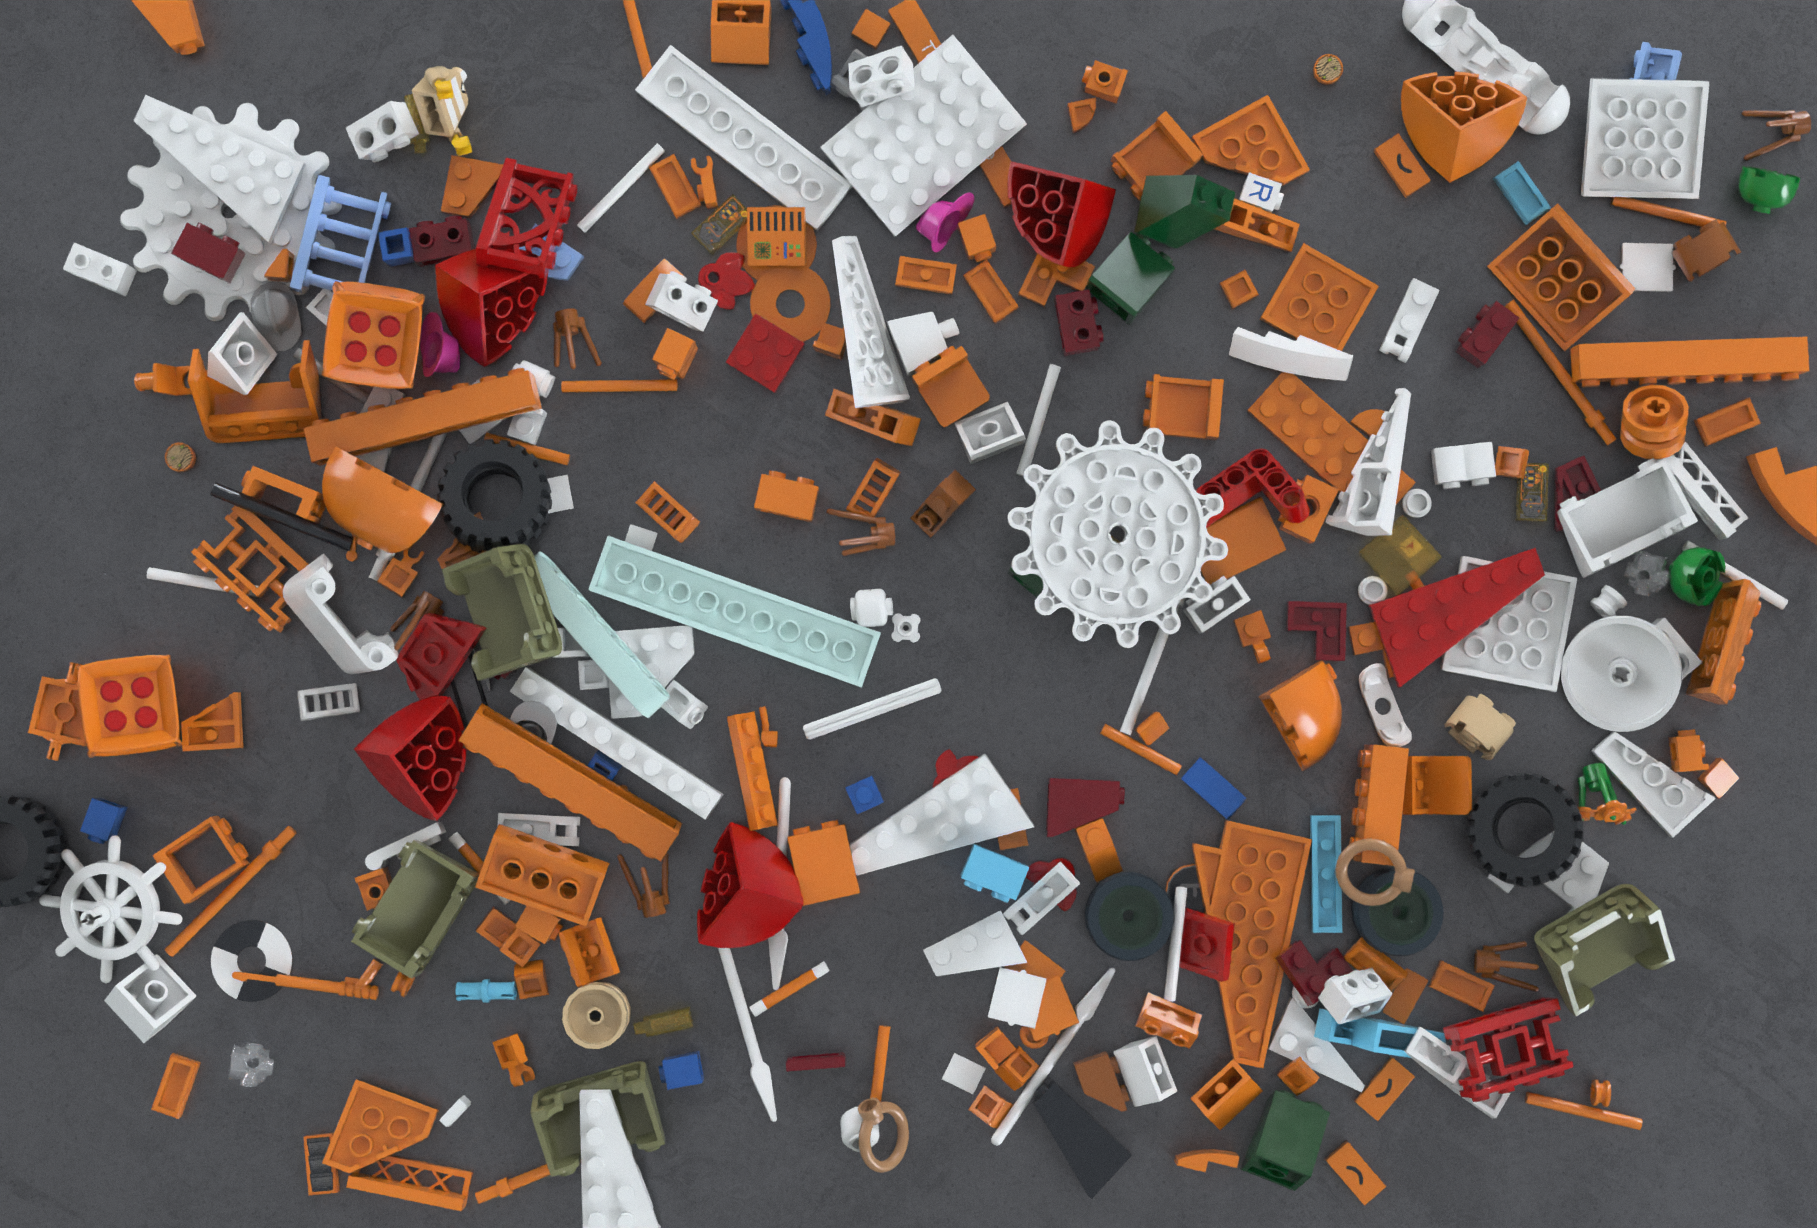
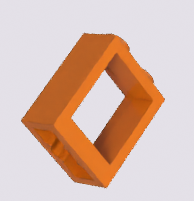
M219 816L209 817L152 855L157 863L163 862L166 865L164 874L184 904L194 902L250 864L247 860L249 856L247 850L240 842H235L231 835L233 832L232 827L225 818L220 819ZM213 828L236 863L196 888L174 854Z

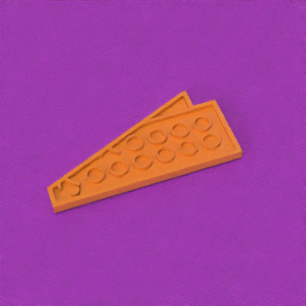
M1225 820L1219 848L1193 843L1192 850L1204 913L1235 923L1229 980L1218 981L1232 1059L1240 1064L1264 1068L1284 974L1275 957L1290 945L1312 839Z

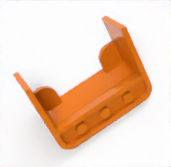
M310 340L303 341L301 363H297L290 368V381L255 384L247 395H243L208 377V370L205 369L199 349H193L187 381L205 435L209 440L215 443H233L305 437L304 428L312 426L313 421L322 419L319 372Z

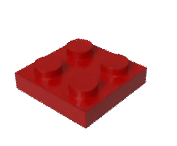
M755 313L725 363L776 393L805 346V343Z
M1185 908L1179 967L1221 982L1229 980L1235 923Z

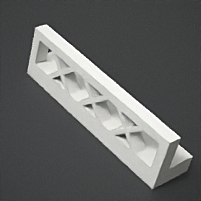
M1686 442L1679 450L1678 458L1673 454L1667 458L1655 459L1656 463L1663 459L1667 461L1688 503L1719 540L1729 538L1736 532L1735 528L1748 519L1746 514ZM1683 463L1694 464L1698 469L1697 480H1694L1688 473ZM1702 475L1707 481H1702ZM1702 485L1712 486L1716 491L1715 503L1703 491ZM1720 507L1730 508L1737 516V519L1730 523L1720 511Z

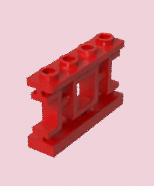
M1542 997L1443 1027L1445 1039L1452 1040V1045H1450L1451 1051L1461 1052L1465 1050L1471 1076L1459 1079L1460 1086H1463V1090L1459 1091L1461 1097L1472 1098L1473 1102L1484 1101L1490 1098V1093H1509L1515 1091L1514 1086L1519 1084L1523 1086L1535 1085L1540 1083L1539 1078L1560 1077L1565 1075L1564 1070L1574 1067L1573 1061H1567L1568 1049L1554 1050L1548 1024L1560 1021L1559 1015L1555 1013V1011L1561 1010L1558 998ZM1543 1015V1017L1533 1020L1536 1032L1534 1037L1529 1036L1527 1025H1515V1023ZM1494 1031L1483 1035L1486 1047L1485 1052L1479 1053L1476 1040L1464 1041L1466 1038ZM1515 1035L1521 1060L1504 1065L1498 1040ZM1535 1048H1540L1542 1060H1554L1553 1062L1530 1068L1536 1066L1533 1052ZM1490 1063L1492 1075L1505 1077L1482 1083L1486 1081L1483 1065Z

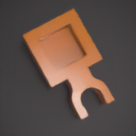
M412 545L404 550L401 561L393 557L377 580L378 584L403 598L418 575V572L412 569L413 565L418 564L425 555L421 551L417 558L409 557L408 552L411 550Z

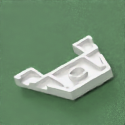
M1554 831L1532 844L1528 849L1518 854L1517 857L1529 858L1541 854L1550 845ZM1584 842L1581 843V852L1572 863L1573 866L1567 872L1562 873L1559 876L1560 878L1555 881L1544 883L1547 888L1572 907L1569 912L1598 896L1609 862ZM1490 873L1485 876L1505 893H1509L1515 886L1499 880Z

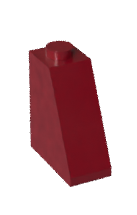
M1048 778L1046 836H1057L1119 811V804L1124 805L1125 788L1120 787V781Z

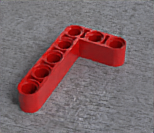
M1262 448L1251 451L1195 490L1201 495L1218 494L1224 501L1223 510L1221 513L1209 518L1206 528L1260 491L1266 495L1290 523L1303 522L1310 513L1303 490L1268 450Z

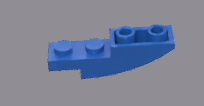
M779 0L784 10L790 9L795 17L791 22L798 35L800 36L804 33L802 37L797 39L799 49L795 50L802 65L808 64L813 73L809 76L817 91L822 88L827 96L831 93L832 59L829 39L821 13L814 0H808L804 3L801 0Z

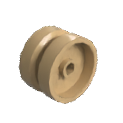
M594 981L578 988L568 997L563 1008L562 1022L566 1034L574 1043L587 1049H601L614 1043L625 1032L630 1022L631 1007L627 996L619 987L605 981ZM594 1010L600 1012L601 1019L592 1018L591 1014Z

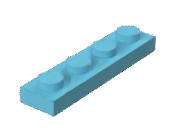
M1310 815V839H1312L1310 847L1312 932L1342 933V889L1336 878V863L1341 854V815Z

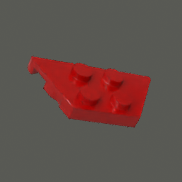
M433 613L425 614L396 659L401 672L406 676V682L411 692L415 691L419 700L433 696H442L487 628L482 625Z

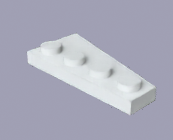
M1611 732L1591 750L1669 837L1673 838L1716 799L1616 732Z

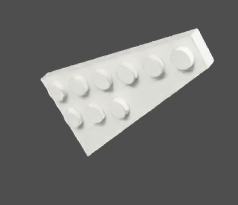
M841 236L832 240L855 408L907 401L910 399L857 236Z
M581 1090L579 1094L583 1228H661L653 1211V1204L639 1166L635 1162L632 1147L624 1132L622 1120L611 1090Z

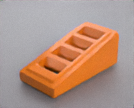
M876 458L846 510L851 513L875 517L901 472ZM877 469L891 477L889 482L875 474V470ZM871 479L885 488L883 492L868 484L869 480ZM866 490L879 499L875 502L862 494V492ZM858 499L872 507V511L869 512L857 505Z
M655 481L635 502L680 543L684 542L700 523L697 518ZM658 494L662 496L652 508L648 507ZM668 501L670 504L659 516L657 513ZM677 509L679 512L676 514V516H675V517L669 522V524H668V523L666 522V520H667V519L675 512V510Z

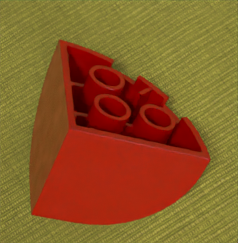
M1011 161L1007 183L1008 199H1011L1014 212L1012 217L1021 236L1027 239L1035 252L1053 263L1065 267H1076L1090 257L1102 238L1109 219L1116 189L1086 179Z
M476 249L463 252L435 265L438 299L446 324L453 337L458 340L461 348L474 361L486 367L512 348L510 342L520 331L525 333L537 313L533 309L539 295L544 296L548 272L546 279L539 278V275L489 265L488 268L476 265ZM513 249L502 250V251L514 253V250H513ZM520 249L521 254L524 256L538 257L534 253L530 255L527 251Z
M448 696L428 697L402 708L379 724L354 748L372 775L395 799L416 814L438 821L452 803L458 791L455 788L460 772L464 773L466 762V748L463 747L462 742L458 741L462 736L464 726L456 705L451 697Z
M730 822L713 850L717 856L712 869L706 868L700 890L701 893H705L703 910L699 909L697 912L699 944L717 948L745 947L764 941L781 931L804 905L798 877L792 864L783 852L760 833L754 830L750 831L748 827Z

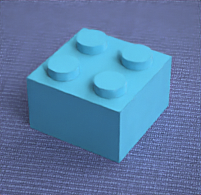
M974 843L960 876L962 879H965V886L980 892L982 887L992 890V897L1008 903L1010 898L1017 899L1029 866Z

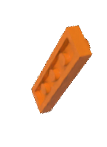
M755 711L727 716L749 829L753 831L776 826L778 824Z

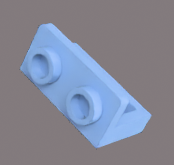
M1642 42L1641 50H1637L1634 57V67L1636 68L1634 78L1630 79L1676 80L1682 57L1681 51L1652 48L1649 42Z

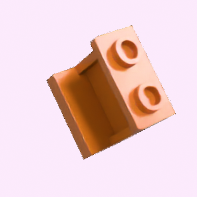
M1165 111L1157 118L1154 124L1119 153L1116 152L1112 156L1111 162L1113 165H1111V168L1120 179L1124 177L1132 185L1130 187L1131 192L1141 201L1146 176L1184 175L1201 160L1203 154L1168 112Z
M1154 374L1152 381L1147 380L1145 398H1150L1149 409H1144L1143 426L1148 427L1147 430L1149 428H1158L1164 436L1217 440L1220 431L1224 379H1211V381L1162 377L1160 374Z
M252 466L251 471L248 470L245 473L241 486L244 487L242 493L261 500L266 486L271 485L302 498L296 515L318 524L320 523L326 509L322 493L255 466Z
M838 820L821 823L822 829L810 831V826L793 829V835L787 837L795 874L798 877L804 900L803 906L860 893L846 825H839Z

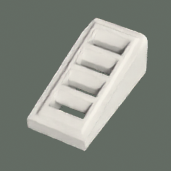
M356 683L297 691L301 721L360 712ZM343 691H348L350 707H344ZM331 693H336L338 709H333ZM319 695H325L326 710L321 711ZM313 696L315 712H309L307 697Z

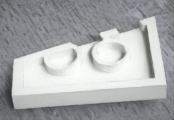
M1001 910L923 950L936 976L1027 963Z

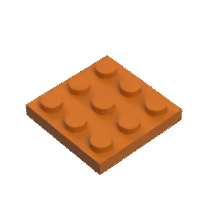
M1303 243L1261 315L1260 320L1295 340L1302 335L1342 351L1379 286Z

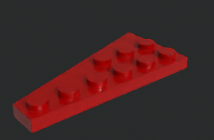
M1536 548L1369 605L1398 688L1545 576Z

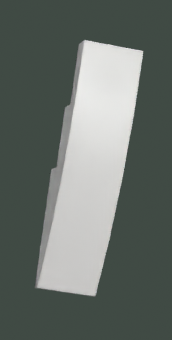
M1240 327L1233 333L1229 351L1230 356L1270 369L1313 378L1342 381L1347 380L1353 360V355L1302 335L1294 341L1271 331L1263 337Z
M1419 1027L1404 1052L1460 1096L1459 1091L1463 1090V1086H1460L1459 1079L1471 1076L1467 1058L1457 1051H1451L1449 1045L1422 1027ZM1485 1074L1486 1081H1485V1082H1482V1083H1486V1082L1491 1081V1080L1489 1079L1490 1076H1488L1487 1074ZM1490 1093L1489 1099L1479 1102H1473L1472 1098H1462L1493 1119L1497 1118L1511 1093Z

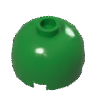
M1742 166L1738 187L1744 201L1754 205L1753 211L1770 214L1771 208H1783L1793 200L1801 177L1786 174L1785 176L1777 171Z
M1694 547L1683 551L1669 567L1671 589L1680 600L1697 606L1709 605L1717 597L1723 585V582L1718 580L1720 572L1725 573L1724 557L1720 552L1701 547Z

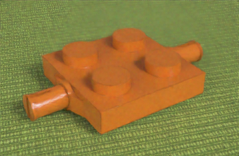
M70 662L66 679H53L44 676L41 678L28 733L42 736L46 740L51 741L47 759L59 761L62 744L72 743L87 746L83 731L78 690L77 666H82V664Z

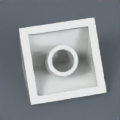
M240 312L208 352L207 376L243 395H247L278 354L244 312Z
M1008 402L954 422L970 464L1024 444L1026 440Z

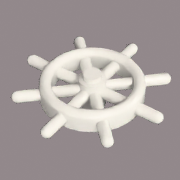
M116 835L111 836L109 839L108 860L97 861L85 867L71 850H63L61 857L73 871L74 875L65 885L61 897L42 895L39 898V903L42 906L60 908L61 921L68 938L56 948V955L63 957L73 948L78 947L87 955L101 959L100 980L102 983H109L112 980L113 960L123 959L136 952L149 969L157 970L160 963L146 945L154 936L159 923L179 925L182 922L180 914L160 911L159 898L152 884L155 879L165 872L166 865L163 862H158L146 873H143L135 866L120 861L121 839ZM107 874L106 892L101 889L93 876ZM121 878L130 886L117 895L118 879ZM83 886L96 902L79 899ZM138 895L142 908L130 907L127 903ZM125 918L142 920L137 933ZM100 926H103L102 942L91 935ZM115 926L129 943L118 946L114 945Z

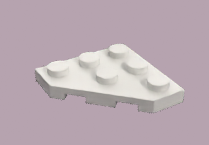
M688 625L615 631L664 688L671 683L684 665L695 655L693 627ZM608 677L611 719L642 717V714Z

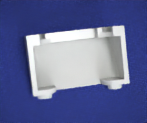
M1654 458L1638 466L1639 472L1588 498L1578 501L1574 496L1559 504L1561 509L1557 511V514L1583 578L1646 549L1698 521L1665 459L1657 463Z
M324 553L285 583L283 588L284 600L344 672L360 674L381 670L398 658V651L394 649L397 642L389 632L376 636L366 630L355 638L326 603L334 595L336 587L335 581L329 573L333 564Z

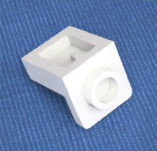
M543 409L513 416L507 435L536 445L547 413Z
M673 680L666 688L670 698L661 707L678 722L691 729L702 720L708 706L680 683Z

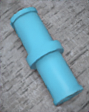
M483 979L482 982L474 983L457 982L455 993L459 996H456V1000H482L483 1003H489L491 1000L497 999L516 1000L517 987H514L516 986L515 981L491 982L490 979Z

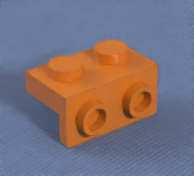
M601 917L588 921L587 927L579 924L559 932L561 948L566 954L571 976L578 988L620 973Z
M1148 992L1144 999L1136 1027L1143 1029L1150 1035H1158L1165 1038L1176 1046L1190 1049L1198 1037V1027L1202 1015Z

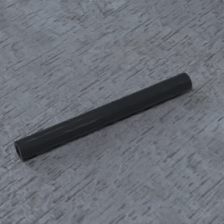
M215 482L211 490L210 496L348 551L353 541V538L220 483Z

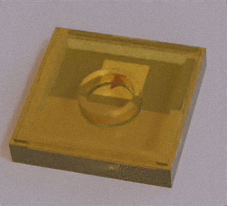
M1404 515L1393 522L1392 535H1378L1359 551V555L1396 595H1400L1442 559V556Z

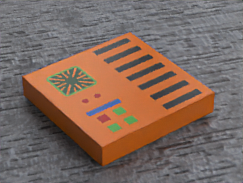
M747 207L748 266L806 265L805 207Z

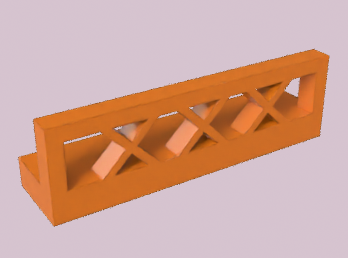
M390 1155L377 1161L381 1170L375 1174L360 1173V1169L348 1176L346 1188L462 1211L467 1204L473 1172ZM382 1161L391 1163L385 1166ZM394 1164H401L409 1176L401 1181L394 1180L387 1169ZM411 1167L420 1168V1169H418L417 1171L413 1172V1170L411 1169ZM424 1169L432 1171L438 1180L430 1187L423 1186L416 1177ZM383 1172L386 1178L380 1177L378 1175ZM439 1173H444L448 1175L442 1178ZM451 1176L465 1178L462 1194L450 1191L444 1181ZM412 1178L415 1184L408 1183L406 1181ZM440 1184L443 1190L437 1189L435 1187Z

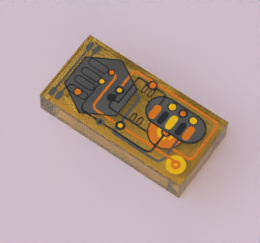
M732 194L695 228L691 234L712 256L747 223V208Z
M1527 463L1524 479H1517L1516 521H1547L1549 464Z

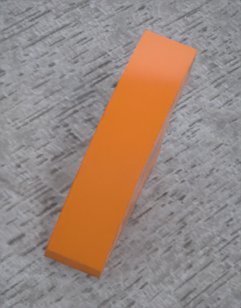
M1777 447L1746 456L1758 486L1774 510L1799 534L1817 545V466L1785 475Z

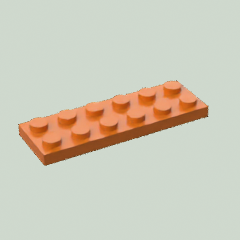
M1281 372L1247 412L1327 484L1339 489V494L1341 491L1345 492L1353 478L1351 472L1369 440L1297 376ZM1400 470L1396 504L1416 483L1402 470Z

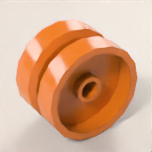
M1647 385L1630 392L1623 402L1620 439L1624 447L1633 455L1644 459L1654 458L1658 460L1670 457L1678 452L1685 443L1689 406L1685 397L1675 389L1664 385Z

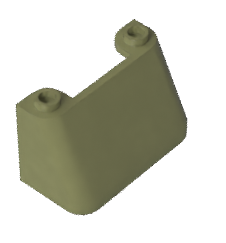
M517 544L496 547L442 569L446 588L457 596L464 595L473 623L487 628L479 639L482 650L474 653L471 663L478 681L549 659L561 653V637L535 557L527 545Z
M413 840L412 843L407 842L398 855L402 859L400 869L373 913L366 919L361 917L352 930L355 936L351 941L411 979L420 975L426 968L474 890L479 877L477 872L418 840Z
M1631 884L1615 886L1541 928L1534 936L1536 947L1566 1007L1575 1017L1593 1006L1595 998L1590 988L1632 964L1638 962L1646 969L1657 970L1675 960L1661 909L1637 887Z
M632 1062L548 1086L533 1095L530 1114L551 1177L571 1175L580 1164L579 1093L581 1090H611L630 1145L636 1144L638 1149L652 1152L665 1144V1135L645 1062Z

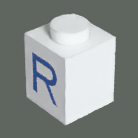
M1249 173L1245 179L1239 200L1272 213L1273 209L1279 210L1284 194L1280 193L1282 184Z

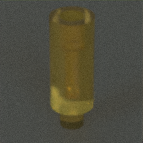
M413 94L404 96V103H406L419 133L411 138L410 141L411 144H414L415 153L427 152L426 143L430 141V136L425 133Z
M690 1007L643 1016V1022L634 1023L633 1026L635 1035L646 1033L647 1037L693 1028V1019Z

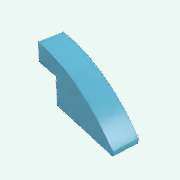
M1319 1008L1314 1037L1328 1042L1352 1045L1371 1052L1411 1058L1404 1051L1419 1027L1371 1017H1363L1338 1024L1327 1009ZM1425 1029L1446 1043L1444 1033Z

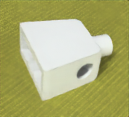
M933 312L887 322L907 376L916 373L914 370L927 361L932 363L939 359V354L948 348L945 339L960 334L954 318L938 324Z

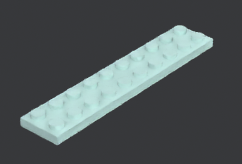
M607 536L588 589L597 594L861 688L881 632L611 536Z

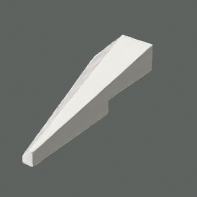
M1396 389L1395 394L1397 397L1389 412L1384 411L1381 417L1383 423L1376 435H1371L1351 472L1353 478L1345 492L1341 491L1338 496L1340 502L1333 515L1328 514L1326 518L1327 524L1366 536L1392 535L1411 393L1407 389Z

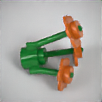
M1595 763L1583 767V776L1578 778V809L1582 820L1589 821L1590 817H1594L1596 820H1604L1605 823L1614 822L1615 825H1625L1627 821L1632 819L1631 814L1637 811L1636 807L1627 809L1626 803L1618 801L1605 764ZM1589 787L1590 792L1601 791L1605 805L1598 806L1597 810L1585 807L1586 788Z

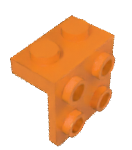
M954 346L947 348L939 354L941 359L933 364H930L929 361L921 364L914 370L916 374L912 376L913 383L942 427H948L987 403L990 398L986 388L967 360L968 355L962 346L957 349Z
M1408 756L1403 815H1469L1472 810V761L1469 756Z

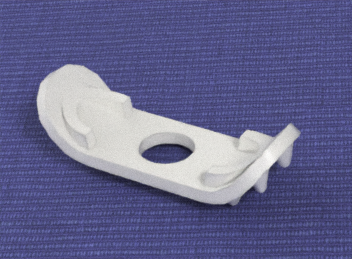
M1381 663L1372 664L1359 675V687L1383 743L1392 747L1404 746L1412 740V733L1403 720L1389 685L1385 666ZM1379 698L1386 699L1390 704V710L1385 715L1379 714L1375 709V703Z

